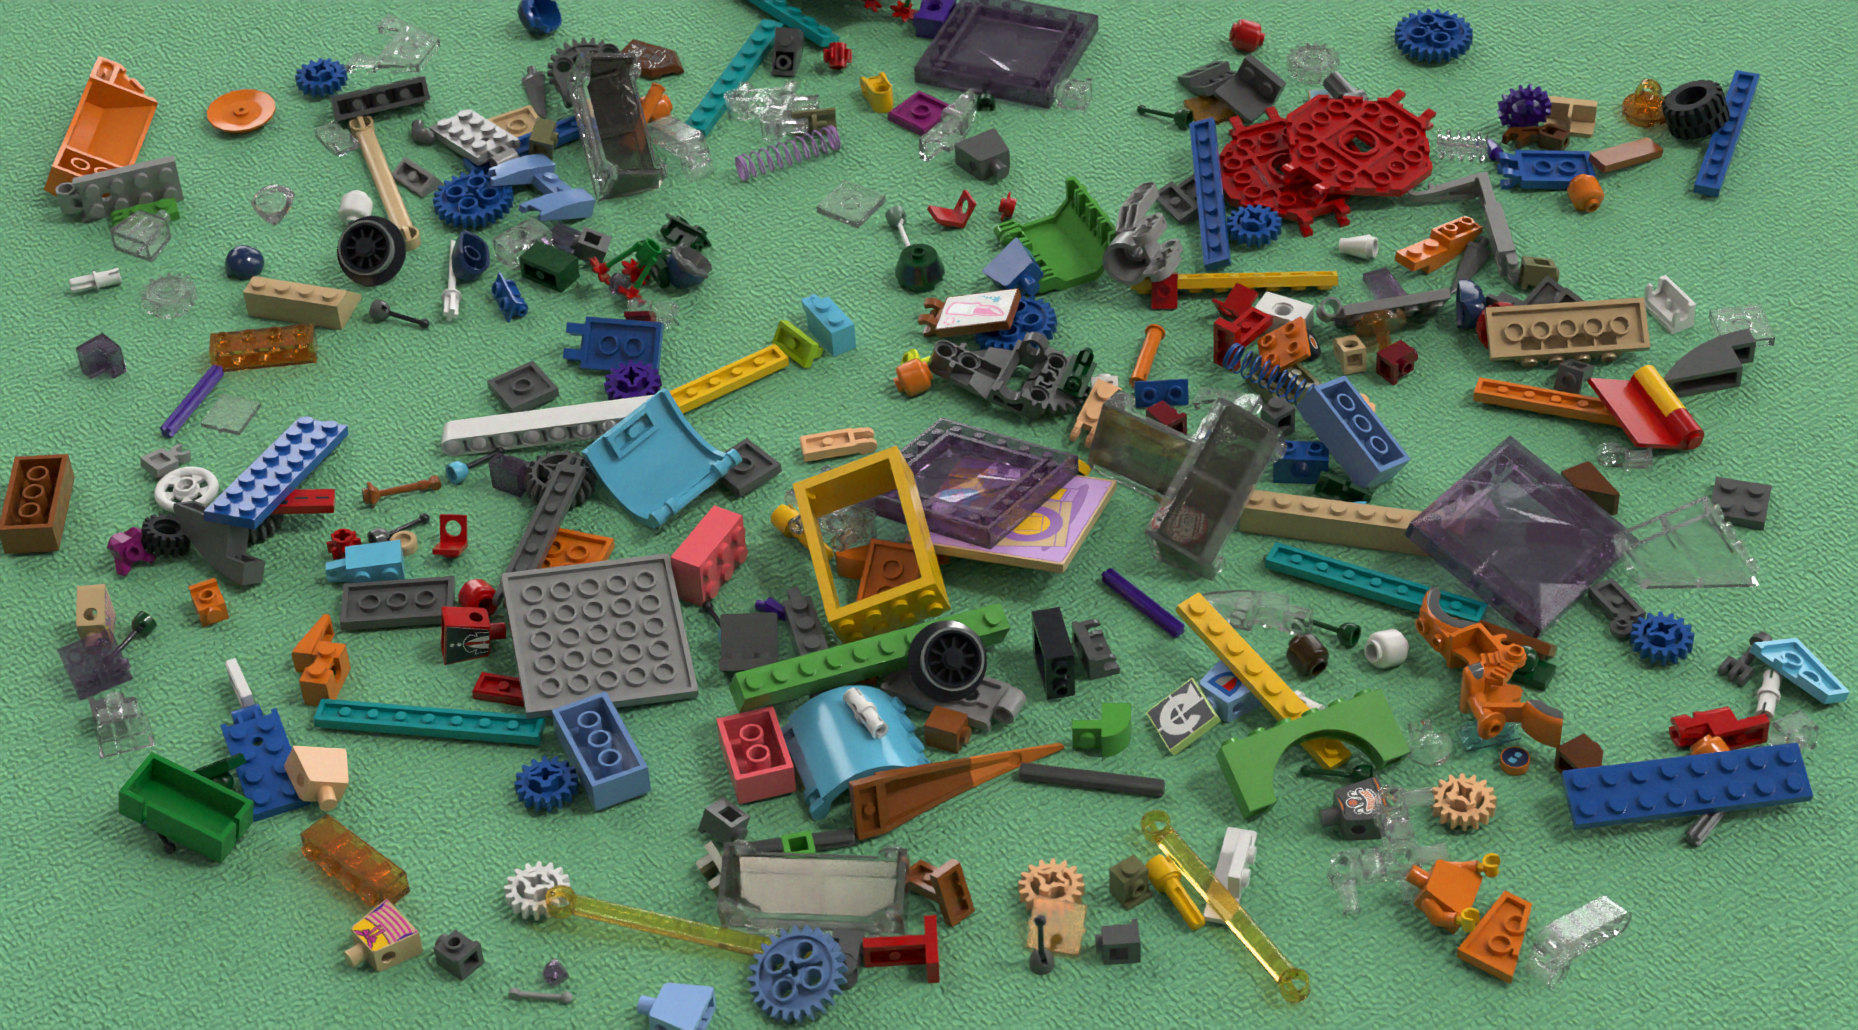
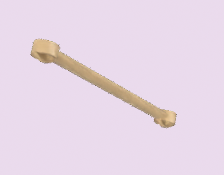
M365 115L354 117L349 122L351 135L358 141L389 220L400 229L404 238H406V251L414 250L421 244L419 230L413 226L375 135L373 119Z

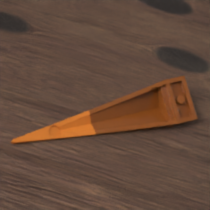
M1054 743L874 772L873 776L850 781L849 791L855 837L858 840L888 833L923 812L975 786L1020 767L1023 762H1033L1060 751L1065 746L1061 743Z

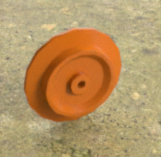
M242 89L231 91L219 96L210 104L207 110L208 122L214 128L234 134L249 133L259 129L273 117L276 111L275 101L269 94L259 90Z

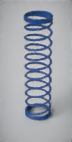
M1239 343L1231 345L1223 359V367L1226 370L1232 368L1234 374L1241 373L1243 379L1250 377L1251 383L1255 384L1258 382L1260 388L1267 387L1269 393L1276 392L1279 398L1285 396L1287 402L1294 401L1295 406L1297 405L1296 399L1305 389L1306 379L1300 382L1294 399L1288 400L1287 394L1295 386L1298 379L1297 374L1292 376L1285 394L1281 396L1278 394V390L1285 383L1289 370H1285L1282 373L1276 389L1271 391L1269 385L1277 377L1280 365H1276L1273 368L1268 383L1262 386L1260 381L1269 371L1271 360L1265 362L1260 371L1259 379L1253 381L1252 375L1259 368L1262 362V355L1258 356L1253 362L1250 374L1244 376L1243 370L1251 362L1253 351L1247 353L1242 362L1241 370L1236 372L1234 366L1241 359L1245 348ZM1237 347V351L1233 360L1227 366L1228 359L1231 353ZM1251 354V356H1250L1248 362H1247L1246 365L1244 366V364H1245V362H1246L1248 356ZM1260 358V360H1259V362H1258V365H1257L1256 368L1254 369V366H1255L1256 362H1257L1258 359ZM1268 364V367H1267L1266 371H1265L1264 374L1262 375V373H1263V371H1264L1266 365ZM1276 368H1277V371H1276L1274 377L1272 378V375H1273L1274 371H1275ZM1285 373H1286V376H1285L1284 380H1283L1282 383L1280 384V382H1281L1283 376H1284ZM1312 384V385L1309 387V389L1307 390L1305 396L1309 393V391L1312 389V387H1315V386H1316L1315 384Z

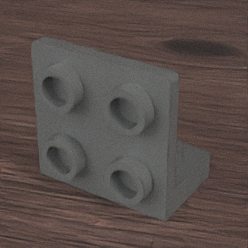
M1248 54L1243 59L1237 73L1215 90L1214 96L1244 121L1251 124L1265 112V108L1272 107L1278 101L1287 83L1252 54Z
M777 613L720 615L721 659H719V671H743L779 662Z

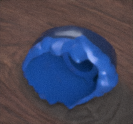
M522 0L518 5V17L525 29L532 33L545 35L557 30L562 24L560 9L555 0Z

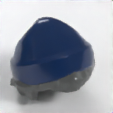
M683 243L671 248V253L667 258V274L669 281L674 287H693L701 284L709 277L708 273L712 271V264L700 252L684 246Z

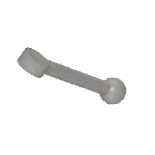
M510 988L508 998L511 1000L534 998L561 1000L563 1003L568 1004L573 998L570 992L552 994L523 992L518 988Z

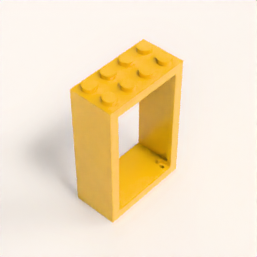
M897 445L792 484L827 620L842 644L885 634L902 627H910L918 621L929 617H937L943 612L951 610L914 475ZM897 489L922 578L840 607L817 518Z

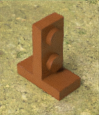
M953 858L939 868L919 860L898 875L902 886L938 903L945 924L954 927L975 911L961 864Z

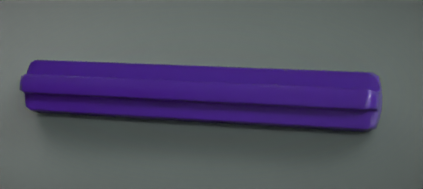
M211 365L161 425L160 430L164 437H173L224 375L221 366Z
M1108 568L1102 573V582L1170 635L1177 638L1180 634L1184 633L1185 625L1113 568Z

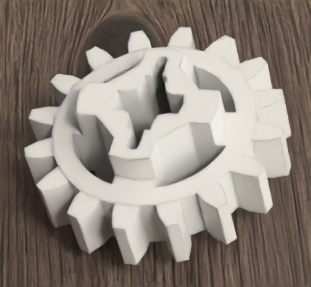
M541 861L537 862L536 867H531L527 863L525 864L526 870L515 869L516 877L508 876V885L504 886L507 906L512 907L515 915L522 911L523 919H527L529 915H534V919L539 920L542 914L547 918H551V911L554 910L560 913V904L568 905L569 903L568 896L571 895L569 876L563 873L562 867L554 870L553 863L551 862L546 867L542 866Z

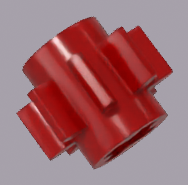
M829 43V49H823L824 63H829L830 69H846L847 63H852V51L847 49L846 43Z
M346 528L336 530L331 534L332 541L326 542L328 553H332L333 560L345 558V547L362 545L361 538L357 537L356 531Z

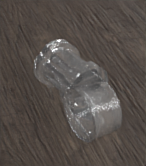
M1604 442L1596 448L1597 462L1603 467H1622L1623 472H1628L1629 469H1646L1647 472H1652V448L1629 450L1628 448H1621L1615 442Z

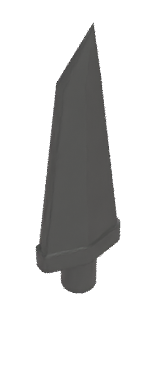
M529 66L527 68L528 75L522 78V84L526 89L534 111L538 116L546 119L545 74L543 71L537 72L535 66Z
M1480 237L1477 243L1468 242L1450 294L1457 291L1458 279L1471 280L1485 261L1490 258L1492 252L1486 248L1489 244L1487 237Z

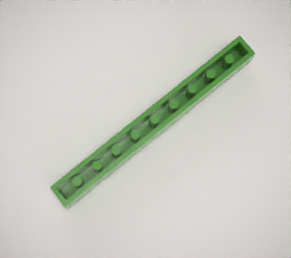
M997 603L735 673L729 690L738 713H743L908 668L907 657L912 640L924 627L937 621L950 620L968 626L980 637L984 647L1002 643L1010 630V625L1001 604Z

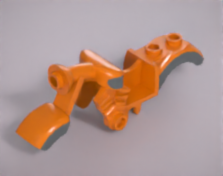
M1431 587L1423 598L1419 618L1415 620L1416 629L1423 635L1427 643L1447 660L1446 665L1449 669L1465 667L1462 673L1459 708L1463 714L1472 713L1478 722L1477 731L1479 737L1490 739L1497 736L1504 728L1506 722L1521 723L1525 733L1534 740L1550 747H1559L1563 712L1548 706L1542 700L1532 699L1521 703L1522 688L1507 684L1513 672L1525 665L1527 657L1524 648L1515 643L1510 645L1501 644L1502 641L1507 640V635L1498 634L1492 636L1481 623L1459 620L1449 616L1439 605L1440 590Z

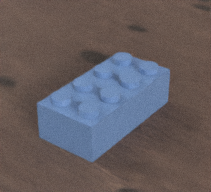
M1346 376L1313 387L1295 406L1301 413L1302 418L1318 435L1319 440L1332 453L1336 462L1346 471L1351 481L1358 486L1366 489L1367 487L1371 488L1391 480L1411 460Z
M606 691L552 710L555 734L572 766H575L576 774H578V778L596 811L651 792L648 766Z

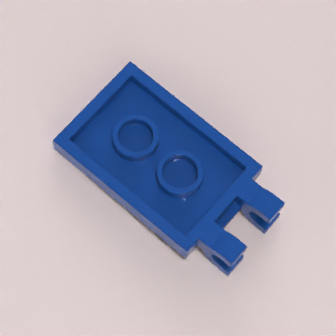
M1515 150L1514 154L1499 152V161L1501 163L1505 162V164H1497V173L1503 174V178H1509L1506 180L1500 179L1501 190L1511 189L1517 184H1520L1521 189H1567L1570 181L1577 175L1587 174L1596 178L1593 165L1588 161L1590 153L1589 151Z
M586 316L585 324L567 322L566 333H570L569 335L582 336L580 349L564 348L563 359L574 362L581 361L580 368L599 371H610L611 368L619 369L620 362L628 365L629 360H632L633 364L643 360L644 366L651 363L653 369H658L659 371L664 324L661 322Z

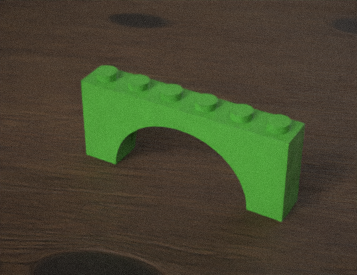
M1370 688L1364 689L1356 693L1354 698L1345 701L1344 698L1332 701L1327 705L1328 708L1320 711L1317 708H1312L1302 713L1301 718L1291 720L1290 717L1275 723V727L1265 730L1264 727L1251 731L1248 734L1249 737L1241 740L1233 737L1224 741L1216 754V758L1244 820L1272 810L1277 802L1273 789V774L1276 763L1285 752L1300 743L1315 739H1334L1346 742L1366 754L1375 765L1377 771L1404 761L1411 751L1382 689L1380 688L1372 692Z

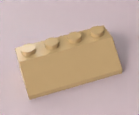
M256 276L252 277L243 291L249 316L337 330L344 328L361 300V294L346 290Z

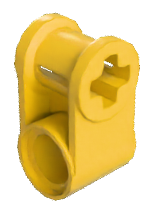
M880 72L878 76L870 78L860 77L861 92L872 109L877 113L890 112L894 107L892 85L888 81L886 74Z

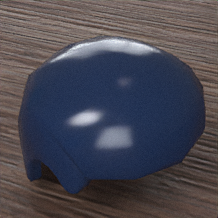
M248 245L234 247L228 252L225 260L227 276L230 278L232 275H236L239 280L257 276L264 267V258L261 252Z

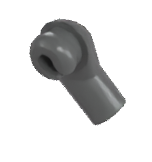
M414 120L411 129L412 140L420 144L424 142L429 145L432 144L436 137L435 133L430 132L428 128H424L423 121Z

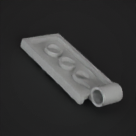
M471 109L462 110L458 115L449 119L439 120L437 124L429 127L430 132L435 133V139L478 166L489 161L492 168L506 161L519 158L515 149L520 147L519 139Z
M174 155L75 177L72 183H62L56 187L61 212L73 214L81 210L83 223L110 217L112 211L134 207L138 204H147L175 197L176 202L184 200ZM105 193L111 194L109 197H102Z
M1449 288L1348 304L1343 307L1336 297H1327L1318 305L1316 315L1323 322H1334V326L1347 324L1348 328L1357 327L1363 324L1362 321L1372 320L1373 323H1381L1387 321L1388 317L1391 316L1405 319L1412 317L1415 312L1422 311L1423 315L1437 313L1438 309L1444 307V304L1451 299ZM1325 304L1330 305L1334 309L1333 315L1325 312Z
M908 668L891 672L880 687L882 691L892 698L896 696L903 703L932 712L935 705L966 713L968 714V725L988 732L991 729L990 721L992 718L1002 723L1010 724L1026 703V696L1021 690L1013 687L1011 684L984 676L981 684L972 694L963 699L948 702L932 699L921 692L914 684Z

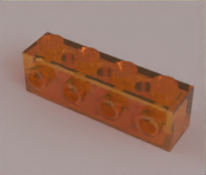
M314 323L210 334L209 356L211 364L221 366L223 372L317 363L318 342Z
M326 814L300 833L303 855L310 862L315 861L327 875L330 877L335 876L348 891H355L368 906L373 905L377 907L386 899L394 905L410 892L407 875L403 869L329 814Z

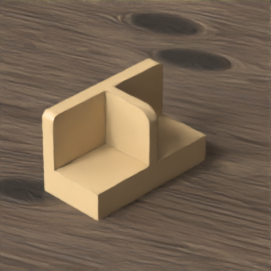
M1548 96L1552 105L1550 108L1551 115L1546 116L1547 122L1544 125L1552 123L1571 130L1570 136L1593 137L1598 101Z

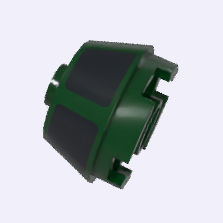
M927 244L907 246L901 252L895 267V276L900 287L903 289L906 286L907 288L914 289V293H927L935 290V285L943 281L945 267L937 251Z

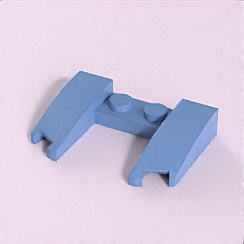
M543 153L515 158L492 167L488 171L489 176H494L490 179L491 186L533 184L542 192L543 196L521 203L518 209L522 213L540 211L539 221L592 217L596 199L583 188L572 189L569 185H566L554 173L556 164Z

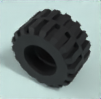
M1698 80L1682 84L1671 90L1661 103L1670 134L1677 139L1682 138V140H1694L1713 134L1722 128L1724 123L1728 122L1730 116L1722 87L1719 83L1713 82V80Z

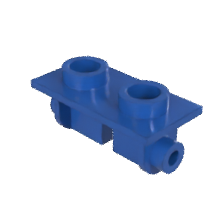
M498 272L496 282L492 284L491 293L507 323H510L512 316L524 317L527 314L528 306L524 299L520 298L521 294L516 283L510 279L505 280L501 272Z
M1188 379L1135 382L1134 396L1136 408L1151 407L1162 400L1169 406L1189 405Z

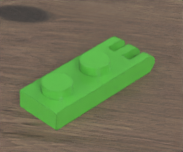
M175 197L112 211L110 219L114 232L122 233L179 220L180 215Z

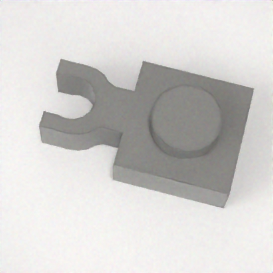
M181 444L173 446L170 451H165L161 448L140 457V466L158 479L173 470L179 469V463L190 461L191 451L182 452Z

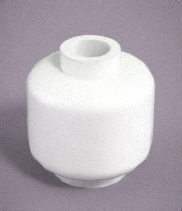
M353 190L344 194L338 212L340 220L348 226L359 218L371 216L373 202L363 191Z
M1387 629L1371 634L1364 650L1369 662L1377 668L1385 669L1404 663L1407 658L1409 644L1401 632L1396 629Z

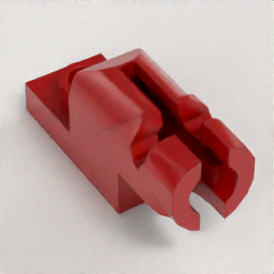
M1726 706L1703 712L1695 711L1692 713V718L1687 714L1671 717L1670 722L1674 726L1669 727V735L1676 747H1690L1710 734L1712 738L1715 736L1721 737L1730 750H1737L1766 743L1770 721L1766 714L1737 720L1732 710Z

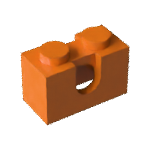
M318 642L312 654L314 663L305 668L299 680L305 705L318 706L321 699L336 700L351 669L346 644Z

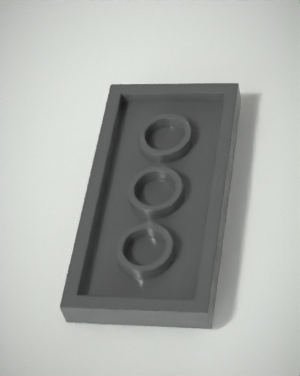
M443 576L343 584L340 615L341 630L441 624V607L455 606V577Z

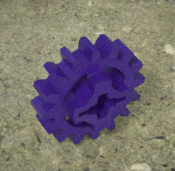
M1529 84L1527 88L1519 85L1516 91L1510 88V94H1503V101L1497 103L1499 108L1497 109L1498 117L1501 120L1502 126L1507 125L1508 129L1515 126H1539V122L1546 123V116L1551 115L1550 108L1552 105L1547 92H1542L1540 86L1533 89L1532 84Z
M629 360L628 365L620 362L619 369L611 368V375L605 376L606 382L604 387L609 401L655 395L661 390L660 387H662L658 369H653L651 363L644 366L643 360H640L637 364H633V361Z

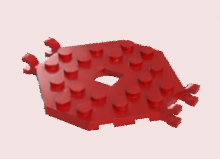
M1400 89L1394 91L1388 98L1377 97V101L1363 100V96H1343L1342 99H1329L1328 95L1318 94L1286 116L1285 124L1290 163L1281 167V171L1285 174L1279 178V183L1287 187L1294 181L1296 175L1300 174L1315 184L1311 189L1315 195L1310 198L1309 202L1316 207L1323 203L1328 194L1401 197L1432 174L1433 166L1432 161H1430V147L1428 138H1426V131L1433 128L1434 124L1430 121L1436 117V112L1428 108L1417 117L1403 108V104L1400 103L1405 98L1406 93ZM1358 138L1372 147V149L1368 152L1360 153L1348 149L1345 145Z
M1274 106L1265 108L1268 120L1259 124L1244 127L1239 116L1229 118V123L1232 126V129L1229 130V135L1232 137V140L1229 144H1226L1219 155L1223 195L1230 206H1241L1245 209L1248 207V204H1251L1253 208L1261 204L1262 209L1271 207V212L1277 211L1278 217L1296 221L1304 238L1313 235V230L1310 227V224L1314 222L1312 217L1334 212L1336 221L1341 228L1350 225V220L1346 214H1350L1351 209L1346 203L1351 195L1328 194L1323 203L1316 207L1309 202L1310 198L1315 195L1311 191L1315 184L1300 174H1297L1294 181L1287 187L1279 183V178L1283 175L1279 174L1275 168L1289 164L1290 157L1285 124L1286 119L1279 116ZM1353 141L1345 145L1354 152H1360Z

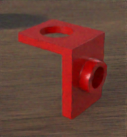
M963 190L954 210L929 205L927 210L935 222L942 226L965 228L977 203L968 190ZM965 200H967L968 208L967 211L963 213V203L965 202Z
M1173 272L1162 281L1152 282V309H1177L1178 272Z
M1236 283L1225 302L1213 298L1212 303L1220 314L1236 320L1253 305L1259 294L1248 287Z
M440 514V542L432 549L433 555H442L445 558L458 557L468 547L467 515ZM449 521L458 522L461 526L460 534L456 536L450 535L446 530L447 523Z

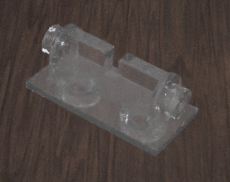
M633 298V300H628V310L656 312V322L663 323L664 328H670L671 325L679 326L674 315H679L680 307L675 305V302L657 300L655 309H652L653 301L650 299Z

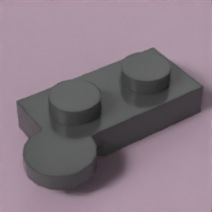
M1613 578L1589 587L1588 596L1612 620L1610 624L1611 634L1617 638H1628L1631 636L1632 625L1637 624L1639 617L1645 619L1646 612Z

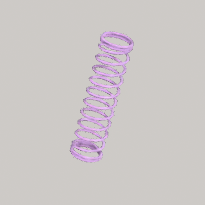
M828 125L827 128H821L820 132L814 130L811 135L805 133L803 138L796 136L794 141L787 139L785 145L782 142H778L776 148L773 145H769L767 151L764 148H760L758 153L751 151L749 156L746 154L736 156L735 165L737 172L743 181L749 180V169L743 156H746L749 160L752 175L755 178L757 177L755 166L751 160V154L754 153L758 157L760 170L765 175L766 169L760 157L761 150L767 154L769 167L774 172L775 166L769 154L770 147L776 151L777 162L780 168L783 169V160L778 152L779 144L784 147L787 162L792 166V157L787 149L788 141L793 144L796 159L801 163L802 158L795 144L797 138L802 141L804 154L810 160V152L804 142L806 135L811 138L814 154L819 157V149L813 139L815 132L820 136L824 153L828 154V147L822 136L824 129L826 130L831 148L834 151L840 150L841 141L839 134L834 126Z

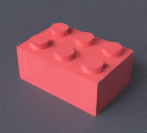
M714 505L670 557L679 599L702 607L705 601H710L716 597L721 586L730 580L735 569L746 560L748 549L745 542L746 530L743 524V515Z
M773 706L716 719L719 744L739 804L796 791L794 766Z

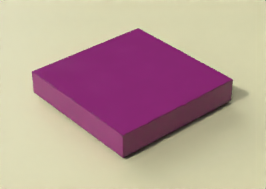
M917 91L888 113V120L925 138L956 115V108L922 91Z

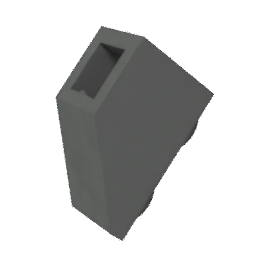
M776 27L772 75L796 76L802 59L804 33L800 29Z

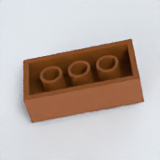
M68 454L16 456L14 458L0 518V539L5 554L59 551L75 479Z

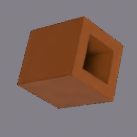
M935 705L924 724L925 745L958 754L963 744H967L971 737L972 729L968 727V714Z

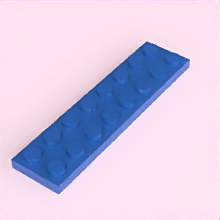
M307 416L299 417L204 510V521L255 530L348 435V425L338 424L336 421L313 420L312 417Z
M1798 742L1564 770L1561 774L1574 830L1808 802L1813 798V792Z

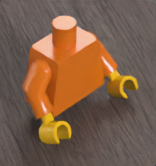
M1496 853L1486 854L1482 859L1483 863H1480L1478 860L1454 862L1439 859L1435 861L1428 871L1413 864L1405 877V881L1419 888L1414 901L1415 907L1425 914L1432 925L1443 927L1452 934H1455L1461 926L1467 933L1474 931L1475 923L1480 922V913L1477 909L1471 907L1483 880L1481 872H1484L1489 878L1496 877L1499 874L1498 866L1501 864L1499 855Z

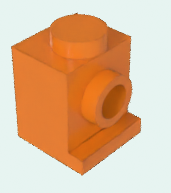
M215 578L188 586L193 607L202 627L229 619L226 603Z

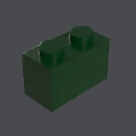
M540 241L534 243L519 256L522 277L562 293L580 277L576 256Z

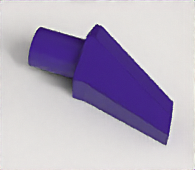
M1488 139L1486 141L1488 157L1492 161L1497 160L1500 164H1505V162L1501 163L1499 161V152H1504V150L1493 139Z
M769 597L766 601L757 600L755 602V610L765 613L775 612L777 613L778 620L785 622L784 606Z

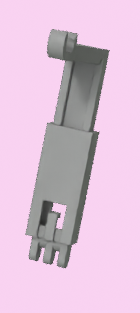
M1487 172L1476 173L1436 186L1430 182L1427 191L1414 192L1413 188L1408 191V199L1413 203L1434 200L1475 199V197H1479L1485 214V230L1500 277L1507 276L1511 284L1519 282L1516 249L1501 202H1496Z

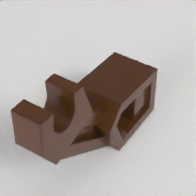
M1552 123L1535 127L1515 126L1509 128L1503 134L1502 143L1507 145L1509 141H1516L1515 148L1519 149L1529 143L1537 142L1539 148L1549 151H1564L1569 145L1571 130Z

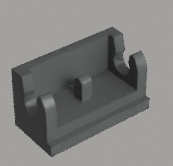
M1097 619L1072 622V643L1090 681L1120 673V667L1115 661L1117 658L1115 654L1111 653L1102 629L1088 632L1090 628L1101 625Z

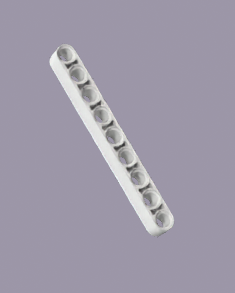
M653 395L449 421L443 426L441 450L449 456H462L493 452L496 447L509 450L599 438Z

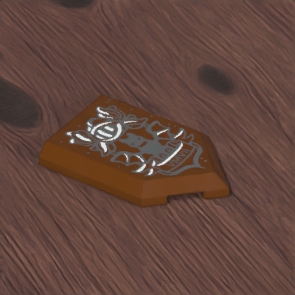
M632 39L621 51L632 75L656 80L660 79L661 75L674 72L675 75L684 73L676 51Z

